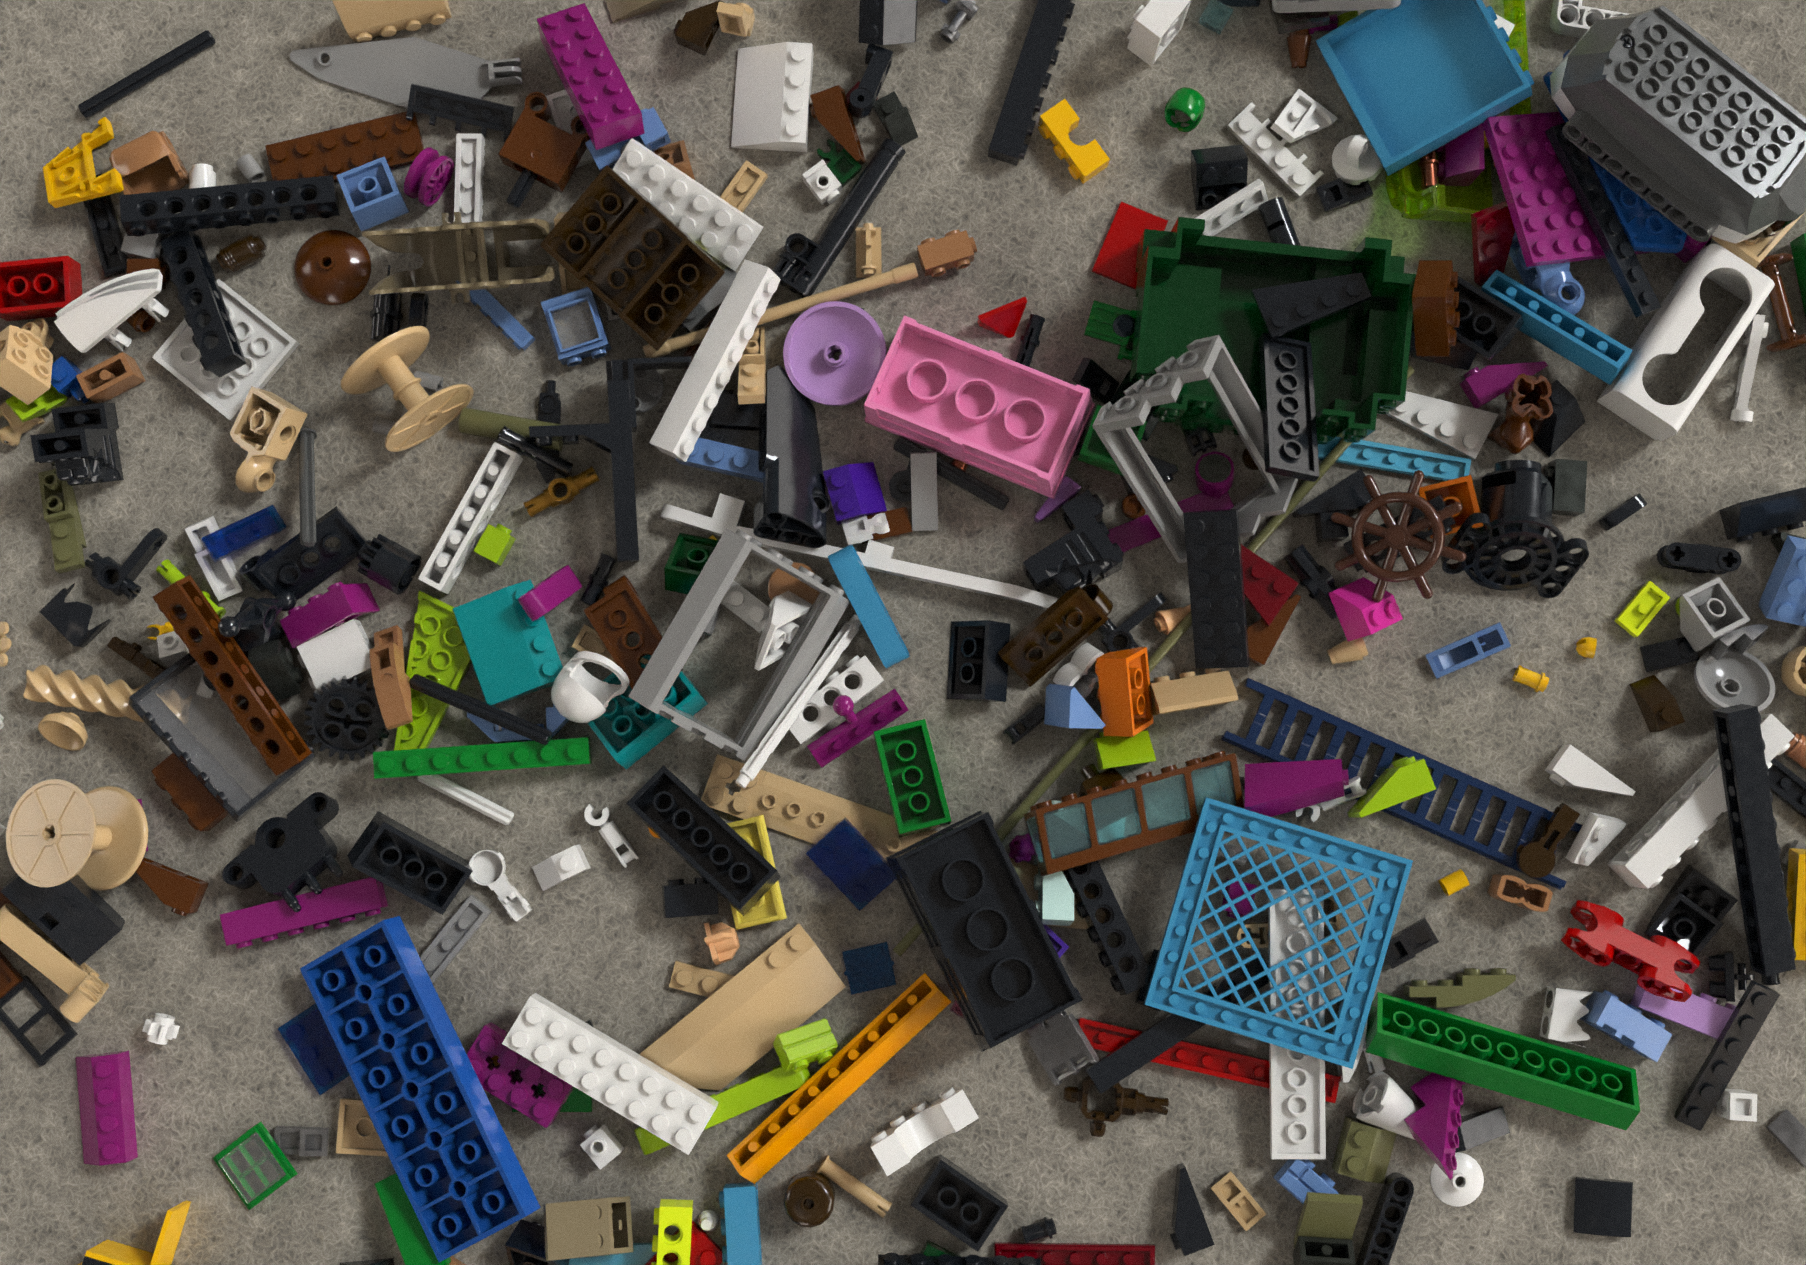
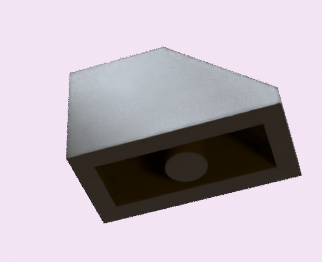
M719 0L686 12L683 19L678 20L674 29L677 43L705 56L720 26L716 11L718 3L723 1Z
M1655 675L1629 684L1650 733L1661 732L1685 722L1675 697Z

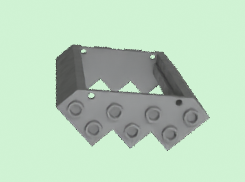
M1219 335L1194 340L1186 346L1188 351L1179 358L1175 359L1172 356L1155 368L1157 373L1144 382L1140 379L1123 391L1126 396L1119 399L1115 404L1112 405L1109 401L1102 406L1092 425L1178 563L1187 562L1183 512L1131 427L1144 425L1152 406L1176 402L1183 384L1204 379L1208 380L1266 481L1264 485L1231 508L1238 509L1240 537L1255 535L1261 517L1285 514L1298 481L1297 478L1265 472L1262 411Z
M726 528L628 697L654 713L671 719V722L701 737L703 735V739L719 748H723L730 753L735 752L736 757L747 762L804 682L850 600L842 596L845 591L833 584L829 588L822 584L824 579L808 569L800 566L797 570L792 567L793 561L769 547L768 551L761 548L763 543L740 529L734 533ZM752 552L819 591L820 594L734 740L722 731L706 725L686 712L678 710L665 702L664 699L748 554Z

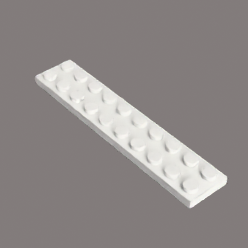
M1269 889L1274 899L1287 893L1285 889ZM1302 889L1293 894L1300 907L1313 901L1307 889ZM1312 889L1316 898L1324 895L1323 889ZM1290 897L1268 908V965L1271 967L1314 944ZM1323 900V901H1321V902H1319V903H1320V905H1321V907H1322V909H1323V911H1324V900ZM1315 905L1302 911L1309 924L1322 918ZM1324 922L1311 928L1318 941L1324 938ZM1317 948L1304 954L1310 967L1323 961ZM1300 957L1287 963L1294 976L1306 970ZM1284 966L1270 972L1277 985L1290 978ZM1324 966L1313 971L1319 984L1324 982ZM1310 974L1296 980L1303 993L1315 987ZM1269 980V989H1271L1273 986ZM1293 983L1279 989L1286 1002L1299 996ZM1319 991L1305 997L1312 1010L1324 1004ZM1276 992L1269 995V1011L1282 1005ZM1302 1000L1289 1006L1295 1019L1308 1013ZM1285 1009L1274 1014V1016L1291 1021ZM1324 1009L1315 1014L1321 1027L1325 1026ZM1311 1017L1300 1022V1024L1316 1028ZM1269 1043L1271 1159H1326L1325 1060Z

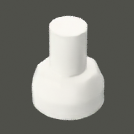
M704 1210L698 1217L699 1227L706 1232L713 1231L719 1224V1217L713 1210Z

